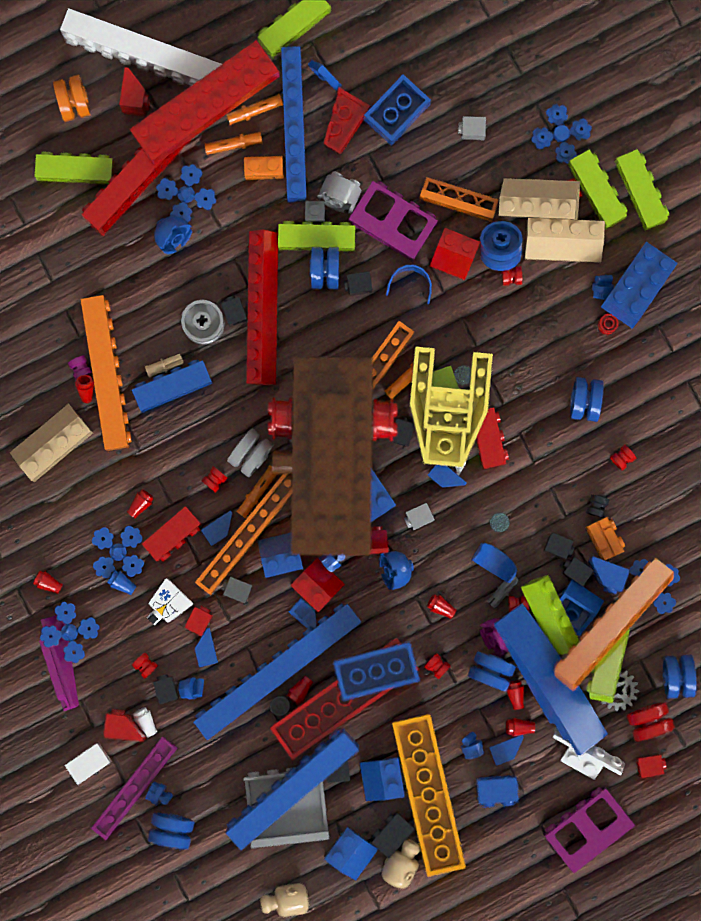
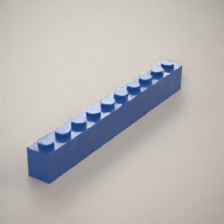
M341 603L333 610L335 614L330 618L327 615L318 621L320 624L315 629L310 627L302 633L304 637L300 641L294 639L287 645L289 647L288 650L284 653L280 650L272 656L273 661L268 665L264 662L257 668L258 673L253 677L249 674L241 680L243 683L241 686L236 688L234 685L226 692L228 696L223 700L220 697L210 704L212 706L211 709L207 712L203 709L195 715L197 719L194 721V724L204 737L209 740L359 625L361 621L348 604L344 606Z

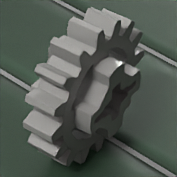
M626 670L623 674L620 671L619 677L624 678L617 684L618 687L621 686V693H615L614 697L620 698L623 702L608 703V709L614 706V710L618 711L619 706H621L623 710H626V704L632 706L631 699L637 700L634 693H638L639 690L634 689V686L638 682H632L634 676L628 677V671ZM628 686H630L629 696L626 694V688Z

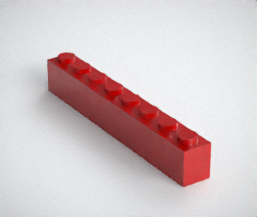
M268 230L249 231L246 384L260 386L276 385L278 233Z

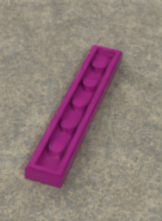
M162 736L91 829L104 840H107L178 747Z

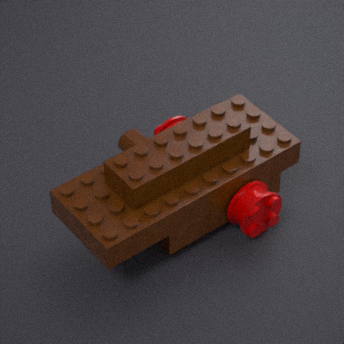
M294 357L293 411L292 398L290 397L289 400H276V397H273L272 402H268V414L272 416V422H268V433L272 435V440H275L276 437H288L289 440H292L293 427V452L273 451V474H292V555L370 556L372 428L373 441H376L377 438H389L390 441H393V436L397 435V423H393V417H397V404H393V399H390L389 402H378L377 399H374L372 412L373 358Z

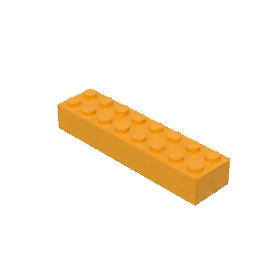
M430 714L392 722L427 876L466 868Z

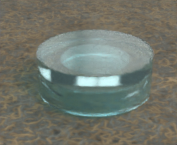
M459 366L454 372L455 379L460 385L470 383L471 369L468 366Z
M497 513L491 517L490 526L495 532H504L509 527V518L503 513Z

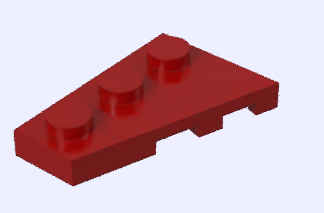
M339 87L324 146L341 155L371 106Z

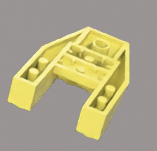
M415 347L410 406L424 464L463 467L488 411L493 354L473 352L469 390L432 387L435 348Z

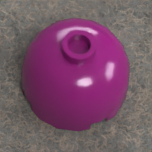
M492 618L479 626L483 628L479 631L488 650L492 648L495 651L493 655L496 657H502L509 652L494 626V623L500 618Z

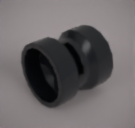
M591 494V503L587 507L586 513L604 518L606 514L605 507L608 505L609 499Z
M284 696L275 697L270 704L271 711L278 716L285 715L290 708L289 700Z

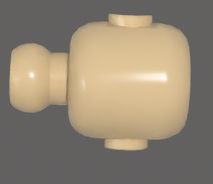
M406 839L403 842L402 851L396 850L390 858L387 857L382 869L383 879L401 889L409 886L419 866L414 856L419 853L420 845L411 839Z
M301 883L276 887L275 896L263 895L260 897L263 913L277 910L280 916L288 917L304 914L309 908L307 890Z

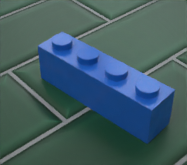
M199 359L191 361L186 368L177 367L172 369L169 375L164 376L160 374L153 377L152 382L146 384L144 381L136 384L132 392L140 411L143 413L213 384L204 361L199 362Z

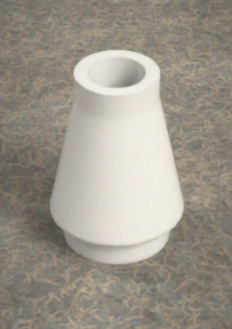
M143 707L132 714L134 717L133 721L147 737L157 733L150 710Z

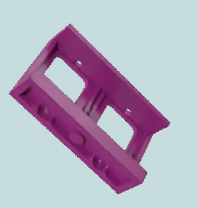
M372 181L350 216L349 223L414 262L421 247L437 225L438 220L435 219L436 216L429 211H426V213L419 209L420 206L412 201L408 203L400 193L396 191L392 193L387 190V186L382 182L378 181L376 183ZM376 190L395 201L383 221L376 219L365 211V207ZM409 210L428 221L416 241H412L397 231L398 226Z
M605 787L595 789L591 793L592 797L587 801L583 799L575 805L576 809L570 813L568 811L560 817L561 821L556 825L554 823L549 825L545 829L546 833L543 834L573 873L581 869L635 826ZM600 798H604L617 815V819L602 831L596 827L586 814V809ZM569 822H573L587 840L586 844L572 855L566 852L555 837L556 832Z

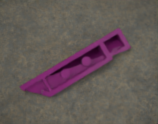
M57 615L41 620L43 627L47 626L50 628L55 626L56 630L60 632L63 626L66 625L63 621L57 620ZM61 637L58 645L47 648L44 646V641L40 640V646L56 696L61 701L63 710L66 711L78 707L72 661L67 662L64 659L65 653L63 649L68 646L69 641Z

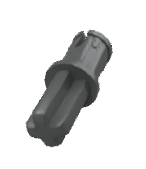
M515 576L510 583L504 581L500 587L497 586L498 589L487 602L497 609L506 596L509 597V592L519 582V579Z

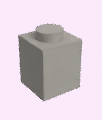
M463 116L462 122L458 124V134H462V139H485L486 117Z
M427 503L406 512L407 517L404 518L407 527H412L413 531L435 520Z

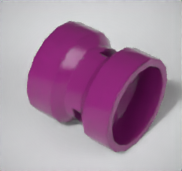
M85 355L68 362L70 369H73L75 380L81 375L92 374L91 368L86 364L87 359Z

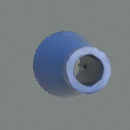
M114 570L107 581L111 588L129 595L136 588V585L121 571Z

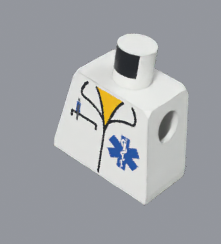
M166 578L149 602V605L154 610L147 619L153 625H156L162 618L169 623L193 606L194 603Z

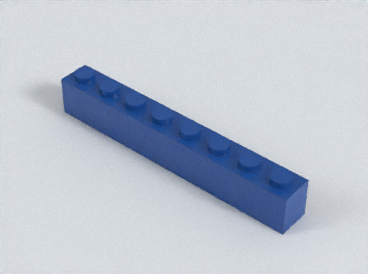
M281 47L288 202H306L300 47Z
M344 728L340 731H334L329 736L330 739L325 744L323 742L314 749L315 752L311 756L306 755L296 769L293 767L287 771L286 777L283 780L274 782L269 792L260 794L256 798V803L252 806H246L241 811L242 815L237 819L235 817L227 823L226 834L240 850L252 842L359 750L357 742Z

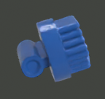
M612 275L595 276V282L592 284L593 298L606 300L614 288V285L611 284L613 281Z
M321 555L319 559L328 571L333 572L336 568L338 569L342 566L341 561L345 559V555Z
M192 677L180 681L178 688L180 697L182 699L188 698L189 700L202 697L204 680Z
M470 732L462 739L463 745L461 750L466 759H475L484 754L482 741L476 740L474 732Z
M154 781L145 799L151 801L156 806L160 801L165 805L172 799L173 795L170 792H165L166 785Z

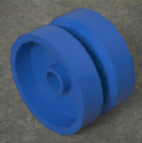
M498 221L484 228L480 237V256L487 267L492 270L505 271L510 270L520 262L523 238L518 227L510 222Z
M312 247V258L310 259L312 289H322L323 277H327L328 289L338 290L339 247H329L327 259H324L322 247Z
M576 377L571 392L570 419L581 420L586 409L587 421L598 422L603 398V380L593 379L590 382L589 390H587L588 383L586 378Z
M477 651L474 662L484 666L483 670L477 667H470L467 677L507 692L510 682L499 676L501 673L513 676L516 666L505 662L506 660L494 655H486Z
M691 654L681 655L679 663L674 655L664 656L662 675L666 698H677L680 690L685 698L695 697L696 670L693 656Z
M153 813L151 824L161 829L149 830L147 840L162 846L189 849L191 838L183 833L192 832L195 821L175 814Z

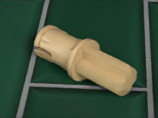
M177 354L164 360L161 358V361L145 366V369L150 378L162 372L168 373L167 370L183 365L184 362L182 356Z

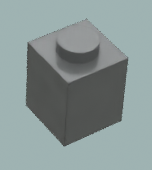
M306 201L305 221L313 222V224L325 222V201Z
M230 577L223 584V595L246 603L253 585Z

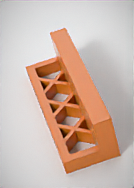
M426 177L420 194V200L490 222L493 220L499 199ZM428 183L437 185L439 192L428 191ZM450 189L454 190L457 198L447 197L444 195V192ZM467 195L473 196L476 203L469 204L463 202L462 198ZM484 201L494 203L492 210L482 208L480 204Z

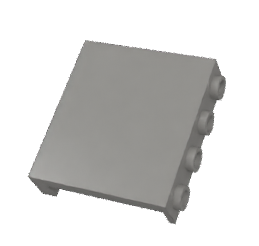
M286 768V772L279 773L278 769L268 770L267 774L260 775L259 772L248 773V776L244 777L247 806H252L256 803V798L263 792L265 794L269 792L274 782L283 780L286 777L285 774L291 768ZM323 781L251 842V848L329 839Z

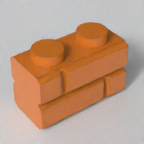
M244 157L245 180L273 179V177L275 179H283V157Z
M606 517L585 527L601 560L606 561L624 552L623 547H625L621 536L617 537L614 531L617 528L612 519L609 520Z

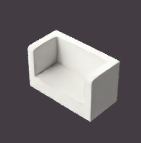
M97 743L66 764L65 767L76 783L80 784L112 761L101 744Z

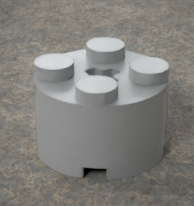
M333 171L331 175L326 176L317 197L319 200L321 198L325 200V205L333 210L344 213V210H349L348 213H352L361 194L360 183L354 179L348 180L343 178L342 174Z

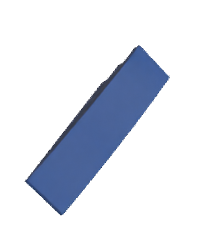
M520 604L494 623L496 630L503 639L504 644L549 723L555 724L563 740L568 739L577 756L583 755L608 735L579 685L572 691L555 677L554 668L562 659L523 604Z

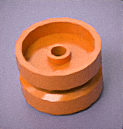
M79 74L69 78V90L63 79L53 81L57 102L64 122L74 120L75 112L73 107H76L77 113L81 118L91 115L87 92Z

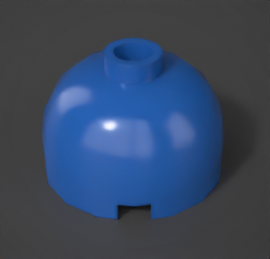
M174 215L160 219L154 231L156 244L165 254L175 253L177 251L175 248L179 244L183 247L190 239L192 234L191 225L183 218Z
M398 551L380 554L379 567L384 568L385 574H381L386 587L389 590H395L405 586L410 581L412 571L414 570L412 561L408 560L403 553Z

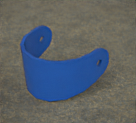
M405 265L398 268L391 276L386 296H388L390 284L397 274L404 271H415L425 277L429 284L427 302L429 304L432 283L426 271L416 265Z
M481 543L471 558L473 562L507 583H510L517 573L515 563L504 552L488 543Z

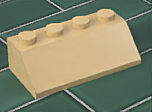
M504 178L500 193L499 216L578 220L580 181Z
M528 218L526 221L525 259L601 263L605 221Z
M67 404L13 449L10 454L30 480L35 482L92 435L93 432L70 404Z

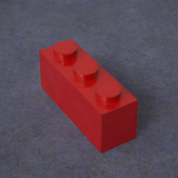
M494 408L488 409L476 436L483 470L506 465V460H509L507 449H503L502 442L505 441L503 430L498 428V423L501 422L499 412H495Z
M185 506L143 542L142 545L157 562L160 560L164 562L172 555L170 551L175 547L177 549L182 547L186 543L184 539L189 535L192 537L201 530L199 526L202 524Z

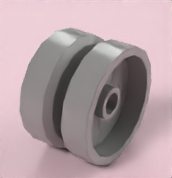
M194 301L187 305L182 313V329L188 338L197 344L213 343L223 333L225 326L224 317L218 306L211 301ZM201 320H206V321H207V322L204 323V326H201V324H200V321H201Z
M253 428L243 437L227 460L234 467H238L246 460L241 467V472L247 477H250L259 469L274 446L268 439H263L256 446L260 439V433Z

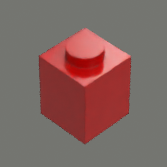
M202 605L199 608L194 607L184 628L203 636L213 615L209 614L211 610Z
M660 754L636 757L640 778L663 775L664 769H667L665 758H662Z

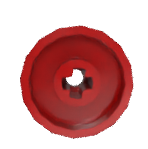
M667 702L650 704L626 715L629 725L636 726L642 724L632 731L636 742L656 737L676 728L672 718L659 719L670 711Z

